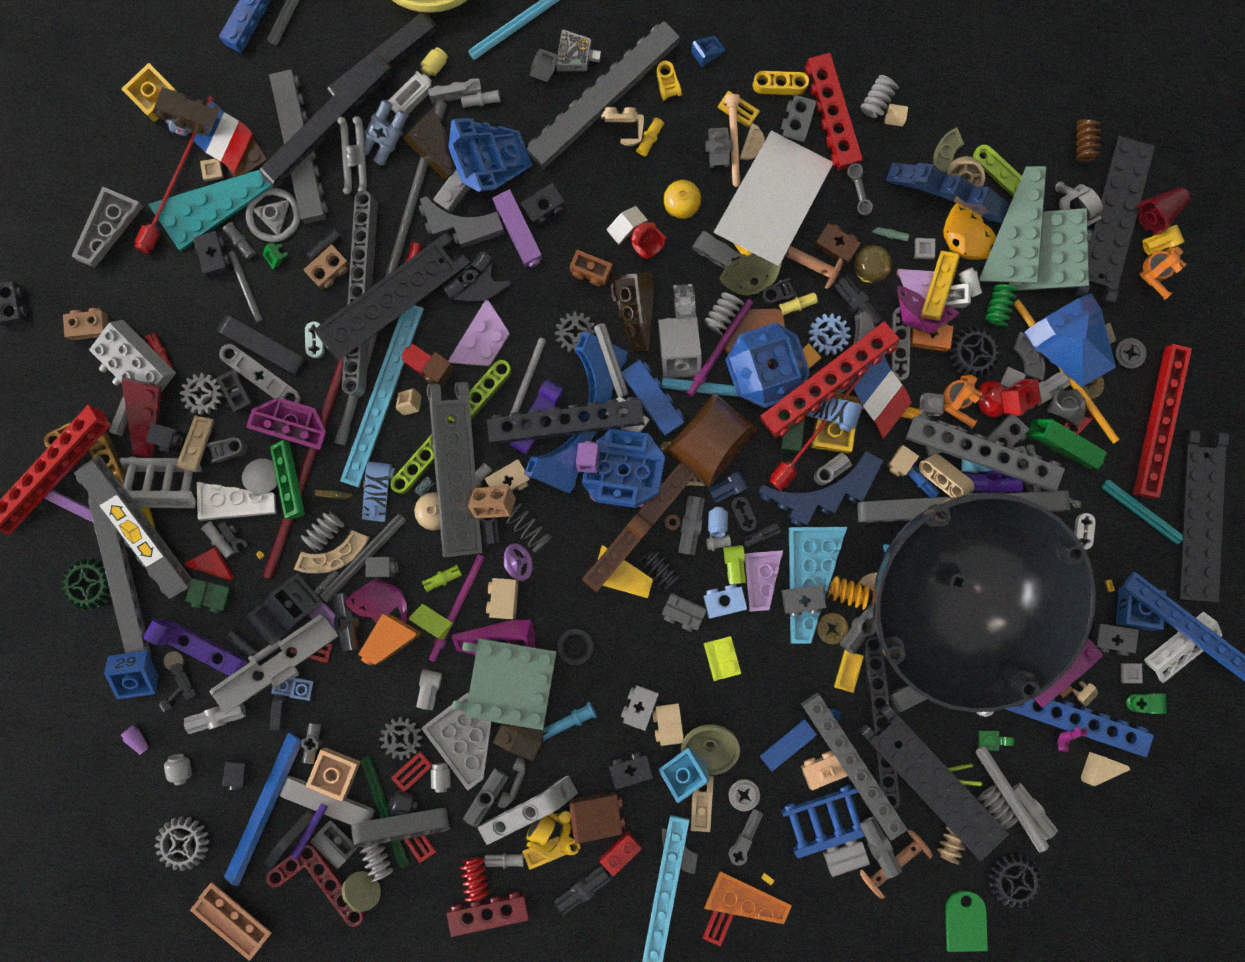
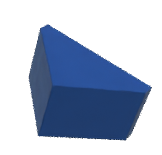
M716 36L695 40L692 43L691 53L700 66L703 67L726 50Z

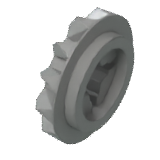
M747 779L738 780L729 790L730 803L737 810L749 811L759 802L760 792L754 782ZM738 790L743 792L748 790L749 792L747 793V795L751 800H748L746 798L740 800L741 795L739 794Z

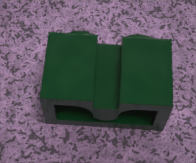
M191 579L186 602H190L192 607L202 609L204 605L210 607L209 611L221 613V611L228 610L234 588L200 579Z

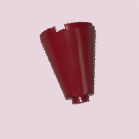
M1178 187L1143 200L1137 205V208L1139 207L1137 213L1139 223L1145 230H1152L1154 235L1162 234L1190 202V194L1186 189Z

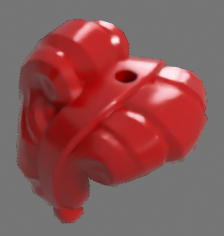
M653 222L640 224L631 237L635 251L640 257L650 259L664 248L666 236L663 235Z
M998 381L983 382L977 389L982 392L977 401L981 414L992 418L1004 413L1001 391L1006 388Z

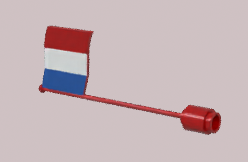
M208 97L206 106L214 108V105H216L214 98ZM219 109L208 137L205 135L201 137L193 133L152 224L141 226L134 241L136 249L149 254L150 250H153L160 235L155 225L193 142L207 154L225 164L234 174L236 173L253 136V133L243 123Z
M885 356L882 357V361L877 365L873 366L872 364L868 367L867 372L863 376L857 377L841 398V400H845L854 389L862 407L877 425L882 439H884L911 404L906 389L890 369ZM824 420L791 463L789 461L780 463L769 481L773 486L782 491L783 488L790 484L797 475L794 464L828 421Z

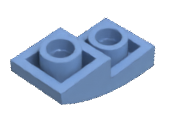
M291 676L279 684L281 688L278 690L272 687L271 693L310 701L314 681Z

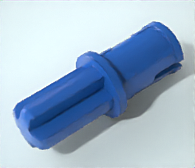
M916 465L908 471L907 474L918 485L917 487H921L930 498H936L939 495L940 491L920 472Z

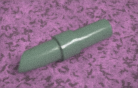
M877 227L872 231L875 234L886 236L890 239L895 238L908 241L909 234L890 228Z

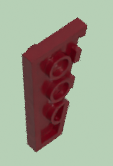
M124 377L121 381L133 455L154 458L156 445L146 442L151 423L158 425L162 386Z

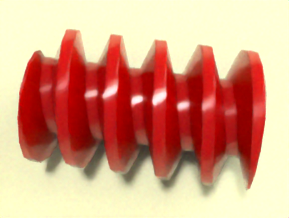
M475 857L462 860L461 862H465V865L460 867V869L466 870V873L461 875V877L467 878V881L462 884L469 887L463 892L470 894L469 897L465 898V901L471 902L486 898L485 896L489 894V891L484 889L488 886V883L483 881L487 878V875L482 873L486 870L485 866L481 865L485 862L484 858Z

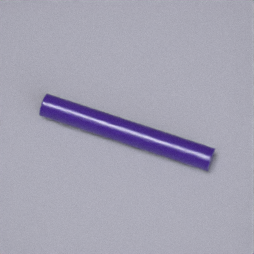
M320 804L292 852L291 857L299 858L327 810V805Z

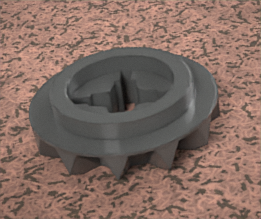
M1124 339L1118 343L1115 349V358L1118 360L1119 365L1126 368L1139 367L1145 361V346L1137 339ZM1131 348L1132 353H1134V355L1136 356H1132L1129 359L1128 354L1124 352L1129 351Z

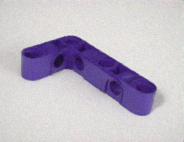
M167 619L152 620L143 637L146 641L155 645H171L228 676H231L249 663L248 660ZM185 635L189 638L187 646L182 642ZM218 653L223 656L221 663H218L216 660Z

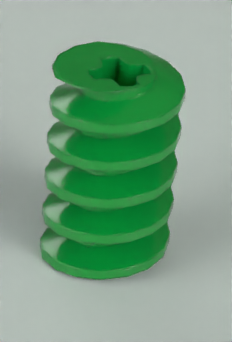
M1000 284L993 288L994 293H992V300L989 303L991 307L988 308L987 312L989 314L986 315L985 319L996 326L1006 327L1008 324L1004 320H1010L1011 318L1006 313H1012L1008 306H1014V302L1010 301V299H1016V295L1012 294V292H1017L1018 288L1012 285Z

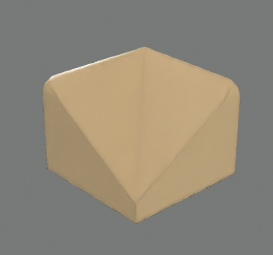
M889 104L885 114V124L903 126L906 122L908 107Z
M415 389L399 392L396 409L402 415L419 412L422 396Z

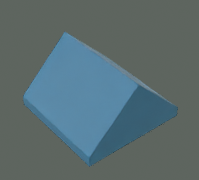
M687 748L658 769L677 803H680L709 782L707 764L690 748Z

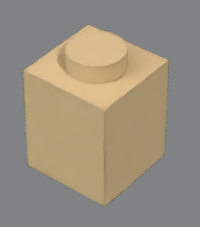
M903 445L899 447L887 464L890 468L889 471L898 477L900 475L905 476L919 456Z

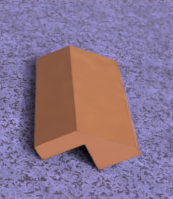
M213 882L208 885L198 897L199 900L190 909L192 913L249 961L272 933Z

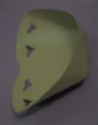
M751 253L747 257L738 258L731 262L723 271L720 280L724 286L737 294H757L775 282L782 261L778 266ZM752 278L758 279L757 285L750 283Z

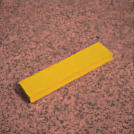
M940 252L921 318L941 321L960 259L959 253Z

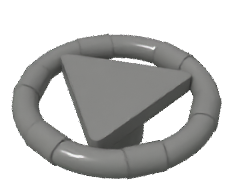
M278 188L269 189L247 206L246 221L250 231L259 239L267 242H279L289 238L296 231L300 223L297 200L286 190ZM269 195H276L287 199L255 208L264 197ZM289 204H291L294 214L292 224L281 233ZM253 211L276 235L262 233L255 226Z

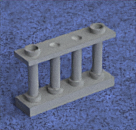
M120 458V462L125 472H127L124 489L139 508H195V498L192 492L189 491L192 473L195 471L177 468L176 464L179 458ZM200 464L198 466L197 472H202ZM135 472H146L141 491H131ZM154 472H165L162 490L150 491ZM173 472H184L180 491H170Z

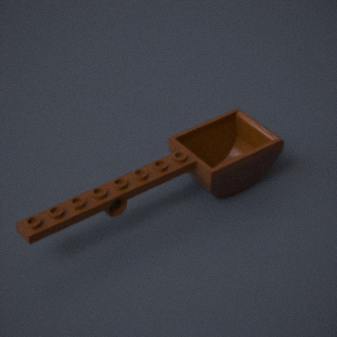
M714 393L665 450L679 465L660 486L659 495L647 501L582 578V581L597 593L690 480L695 476L710 488L758 430L757 427L720 398L719 395Z

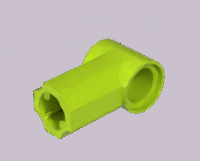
M743 545L724 547L725 564H727L729 585L746 583Z

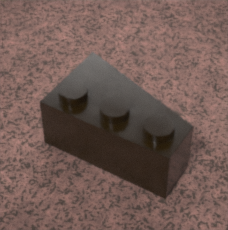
M432 108L403 139L445 180L456 169V166L448 148L449 137L434 108Z

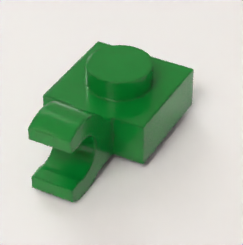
M978 730V748L985 746L988 751H999V745L1014 746V738L999 736L998 730Z

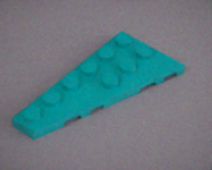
M259 170L168 198L158 220L177 248L183 251L195 243L193 237L209 233L273 186L259 174ZM162 200L148 204L155 215Z

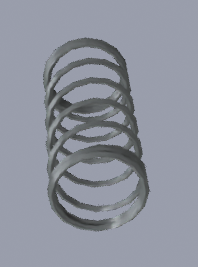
M520 503L512 509L513 513L508 518L507 524H511L519 518H521L514 527V532H517L526 527L527 525H529L521 535V539H526L527 537L531 536L536 532V534L528 543V547H532L535 544H537L532 549L533 553H535L540 548H542L552 538V536H550V534H547L537 542L530 545L532 540L541 531L543 526H540L529 535L523 537L526 531L535 522L536 518L532 519L530 522L516 530L520 522L529 513V511H526L515 520L509 522L513 514L522 505V503Z

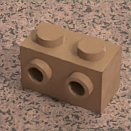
M91 308L89 312L72 310L70 314H63L65 337L70 340L99 337L108 325V314L101 311L100 308Z

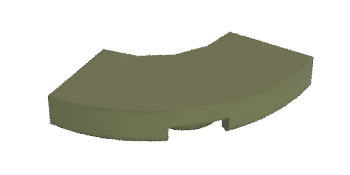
M957 127L949 131L940 140L934 152L933 165L944 173H947L949 165L953 162L955 152L964 146Z

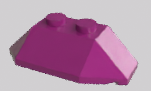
M279 397L253 408L246 428L321 450L326 435V430L315 408Z

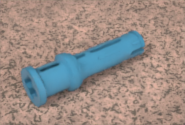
M588 702L586 706L578 710H572L571 715L544 727L543 733L547 731L548 733L542 736L544 737L543 741L574 725L581 726L584 721L590 718H597L592 704Z

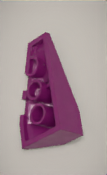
M510 620L453 634L452 636L457 651L476 655V652L462 650L464 642L478 644L480 638L535 648V631L531 620Z
M1087 638L1081 653L1069 670L1053 686L1034 699L1041 707H1044L1091 668L1103 654Z

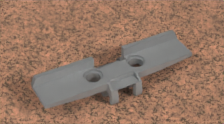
M320 614L282 641L279 640L273 646L269 645L254 656H249L250 663L213 687L209 692L223 712L227 714L268 685L272 684L274 689L278 690L281 688L279 684L291 676L294 678L298 676L299 673L295 667L337 638L338 635L325 616ZM290 647L297 650V655L293 658L286 656L287 649ZM280 648L282 650V652L271 658L269 661H267L260 667L257 664V662L268 656L276 649ZM261 671L264 673V677L262 680L256 681L252 677L253 673Z

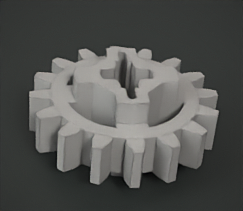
M201 373L200 377H198V375L193 374V380L187 378L188 384H182L185 391H181L180 394L185 397L181 399V402L187 403L185 408H191L192 413L198 411V414L203 415L205 411L207 414H211V408L217 410L216 404H222L219 397H223L224 394L219 393L222 389L220 385L217 386L218 381L217 379L213 380V376L208 375L206 377L204 373ZM207 383L212 386L213 391L208 388L209 385ZM203 391L208 393L205 395H201V397L196 395L199 393H203Z

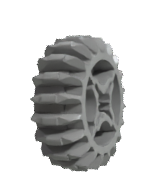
M181 816L178 820L176 818L171 819V823L166 822L164 824L165 828L159 829L161 835L156 836V839L160 842L156 843L155 847L160 848V850L156 852V855L162 854L163 857L160 861L167 860L166 867L173 864V870L179 867L181 871H184L186 866L188 869H191L194 864H200V859L205 858L203 852H207L209 848L204 845L208 844L209 840L204 839V837L208 833H202L203 825L197 827L198 820L192 823L191 817L185 820ZM177 828L186 829L191 833L184 835L181 831L178 832ZM169 837L173 844L171 848H169ZM188 838V840L185 841V843L183 844V847L181 846V847L177 848V847L180 845V843L182 842V840L184 841L185 839ZM194 838H195V841H196V849H195V852L193 851L194 848H193V846H192V840H193ZM176 852H180V853H182L184 856L186 855L188 858H187V859L179 858V857L175 856L174 854H175Z

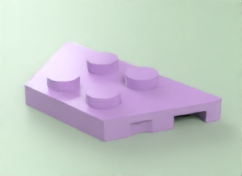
M488 300L484 301L448 360L451 364L490 367L508 339L510 333Z

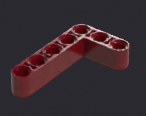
M310 842L306 844L298 859L290 855L267 874V883L271 887H278L305 867L349 926H358L366 916V911L357 912L360 915V919L355 920L352 918L351 912L354 910L349 908L348 904H343L339 900V897L342 896L344 880L333 865ZM305 848L312 850V857H308L305 854ZM290 860H294L297 863L296 869L290 867ZM317 864L324 866L325 871L323 873L317 871ZM274 872H278L281 875V881L274 879ZM328 880H334L336 888H330Z

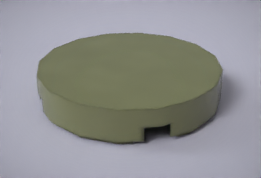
M364 871L355 872L350 875L342 887L344 902L350 906L349 908L357 912L370 910L380 900L381 890L378 881L370 882L375 877L368 876V873Z

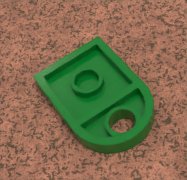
M957 891L950 896L946 903V943L948 952L988 951L986 906L983 900L972 891ZM963 896L970 897V903L967 906L961 905V898Z

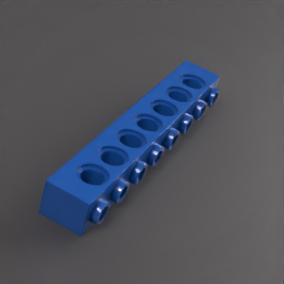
M1034 698L1018 706L1006 709L1067 731L1075 730V727L1080 729L1086 728L1088 738L1143 757H1147L1154 736L1147 733L1148 729L1136 725L1134 729L1129 727V722L1120 719L1114 722L1110 720L1111 716L1099 713V716L1092 714L1093 710L1081 706L1079 710L1073 708V703L1062 700V703L1055 701V698L1044 707L1040 706L1036 711L1033 709V703L1036 701ZM1054 707H1057L1058 714L1053 717L1051 711ZM1075 713L1077 720L1071 723L1070 716ZM1093 719L1095 727L1090 729L1089 722ZM1110 726H1112L1114 732L1112 735L1109 736L1107 734V729ZM1131 732L1132 739L1127 742L1126 735Z

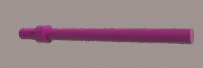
M750 299L745 301L700 373L697 372L693 378L694 382L687 391L688 395L693 397L700 385L704 384L707 374L753 305V301Z
M478 554L447 618L453 624L485 559L482 555ZM449 632L444 640L436 637L433 643L435 646L428 658L429 660L436 662L441 649H444L447 643L446 638Z

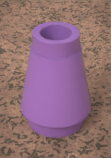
M134 725L121 734L122 740L138 752L139 755L149 748L139 728H136Z

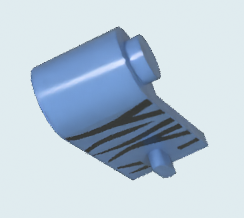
M810 393L814 397L819 396L818 394ZM833 398L830 401L825 400L821 403V407L816 412H810L806 415L835 422L840 425V429L850 432L851 429H856L862 406L854 402ZM802 402L801 408L805 407L806 404Z
M367 463L362 519L385 522L388 484L395 476V468H392V464Z

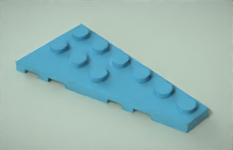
M847 527L789 528L790 589L822 585L825 598ZM803 595V598L799 600V603H802L805 606V603L809 602L808 598H804ZM808 610L802 611L800 616H790L791 643H811L820 613L810 614Z

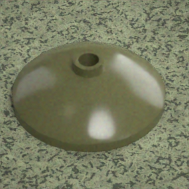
M704 725L693 729L685 736L681 745V753L690 748L707 764L708 775H717L728 771L736 764L740 755V746L736 736L727 728L718 725Z

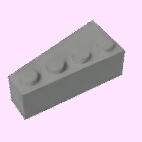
M102 187L72 257L95 268L141 211L143 206L140 202Z

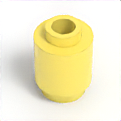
M438 47L434 50L432 49L421 62V70L427 76H436L445 65L448 58L447 54Z

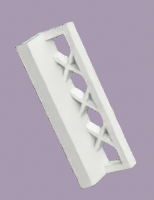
M1205 612L1196 617V619L1217 635L1222 636L1218 622ZM1178 632L1144 660L1156 672L1158 679L1164 683L1204 650L1199 646L1194 649L1196 644Z

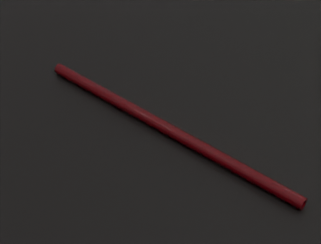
M344 358L338 362L319 416L324 428H326L343 379ZM308 447L297 478L301 496L318 449ZM283 518L263 574L265 578H273L293 519Z

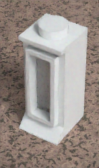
M416 71V74L387 100L393 104L391 110L395 113L398 110H402L409 114L429 94L428 89H432L431 80L425 74L421 75Z

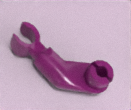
M1075 727V730L1061 733L1057 741L1058 751H1069L1068 745L1071 740L1080 736L1087 737V729Z

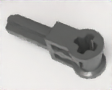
M756 809L752 810L742 834L740 833L735 845L729 849V857L734 865L740 866L747 861V852L763 816V813ZM740 851L742 857L735 859L734 853Z

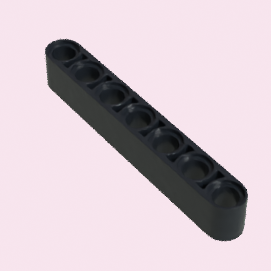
M422 12L327 88L326 93L332 98L375 55L379 54L391 67L395 66L434 35L439 26L427 12Z

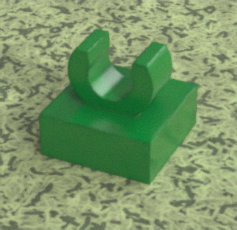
M273 242L266 245L262 255L272 269L280 266L282 260L286 259L288 253L281 254L279 250H281L282 245L277 244L275 246Z

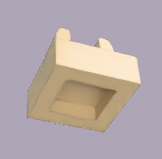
M1080 681L1079 684L1083 687V691L1078 692L1073 689V693L1079 703L1086 708L1097 696L1098 691L1091 683L1087 686L1084 682Z

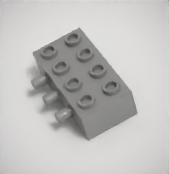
M124 320L109 322L89 349L102 362L99 370L106 372L109 369L116 376L112 381L116 386L120 385L121 379L126 377L162 386L163 391L176 374Z

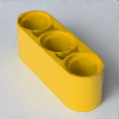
M760 71L755 75L753 89L759 94L802 95L807 89L809 78L802 72ZM764 80L766 84L760 85L757 81ZM781 80L785 85L779 86L776 81ZM801 81L804 84V86L799 87L795 84V82Z

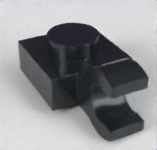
M224 521L218 525L228 542L232 544L233 550L236 553L241 552L238 548L240 543H243L246 548L249 547V543L246 540L239 539L237 535L239 531L233 523L230 524Z

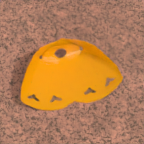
M958 203L954 205L944 226V238L949 246V250L959 253L960 257L968 260L988 259L991 252L990 247L992 244L994 245L996 240L994 232L983 223L981 215ZM953 239L959 240V246L953 244Z

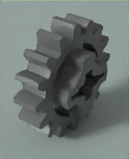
M574 312L572 317L567 313V319L560 318L562 324H556V328L559 331H556L555 335L560 336L557 339V343L562 342V349L568 347V353L572 349L575 350L582 333L596 334L595 330H592L595 324H589L590 317L584 319V313L577 316L576 312ZM579 321L584 323L587 326V328H583L582 326H580ZM572 322L568 328H565L568 323ZM574 329H578V332H581L578 333L577 337L573 335ZM564 337L569 338L573 342V345L568 343L564 339Z
M399 717L398 722L393 718L391 719L392 725L386 723L387 730H381L384 737L379 738V740L385 743L381 748L388 749L385 753L386 755L393 753V759L397 755H399L400 760H403L404 755L410 758L411 752L414 754L418 752L415 747L422 745L418 742V740L423 738V736L418 735L421 728L416 729L417 722L411 724L410 718L403 721V717ZM403 725L406 726V728L398 729L395 726ZM389 733L392 736L391 744L389 742ZM411 733H413L414 736L413 742L410 740ZM403 734L405 736L403 738L404 741L399 742V736ZM398 747H404V748L407 749V750H405V751H398V750H396V748H398Z

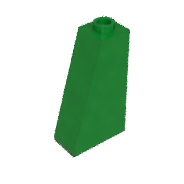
M1032 419L1029 430L1026 432L1027 438L1086 468L1099 469L1104 463L1106 451L1054 420Z

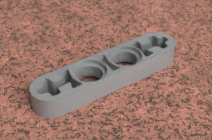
M898 307L892 313L891 329L895 334L897 330H903L906 333L905 339H899V344L897 345V349L901 348L905 351V357L900 359L896 357L895 351L891 353V370L899 381H903L909 375L910 326L901 325L896 327V324H900V317L896 316L901 311L900 307ZM905 361V364L901 365V371H904L905 374L899 377V374L895 373V371L899 369V363Z

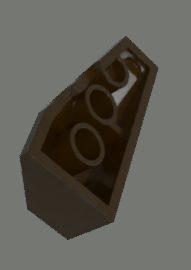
M503 723L493 743L511 753L535 761L543 744V730Z

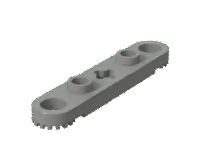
M227 344L221 347L219 355L222 361L274 399L278 397L286 399L288 394L293 393L296 398L294 402L300 403V394L236 346ZM228 349L234 350L235 355L231 359H226L225 352ZM263 371L264 379L257 381L256 373H262Z

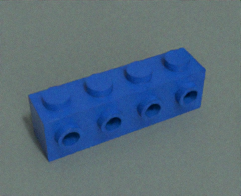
M239 0L219 35L222 42L226 46L242 53L271 0Z
M638 360L621 373L628 387L637 399H641L643 408L663 436L666 437L684 424L682 420L684 416L679 409H674L672 406L673 400L668 393L664 395L660 389L662 385L657 378L653 379L649 374L651 369L646 362L642 364Z

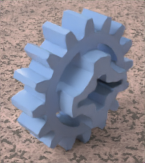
M832 313L829 318H827L826 314H823L822 320L817 317V324H811L814 330H809L808 334L813 335L809 342L814 341L812 347H818V353L824 350L825 355H828L830 351L835 355L837 353L836 349L841 352L843 350L842 345H848L845 339H849L851 336L846 334L850 327H844L846 321L840 322L841 316L835 319ZM827 323L824 329H818L820 325ZM828 331H831L830 333L833 335L831 338H828L826 334ZM841 340L839 344L832 346L833 341Z

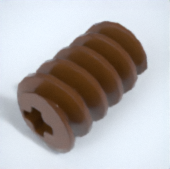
M1089 119L1077 121L1078 126L1076 129L1079 133L1076 135L1078 139L1076 142L1078 146L1076 149L1078 154L1076 160L1080 162L1094 161L1096 156L1101 155V152L1095 151V149L1101 148V144H1096L1097 141L1101 140V137L1096 136V134L1101 133V130L1096 129V127L1101 126L1102 123Z

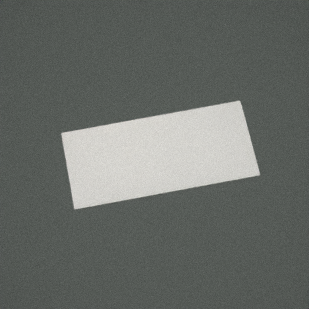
M771 131L714 233L779 266L831 169L832 161Z

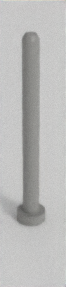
M540 338L537 342L511 413L519 412L546 343L544 338Z

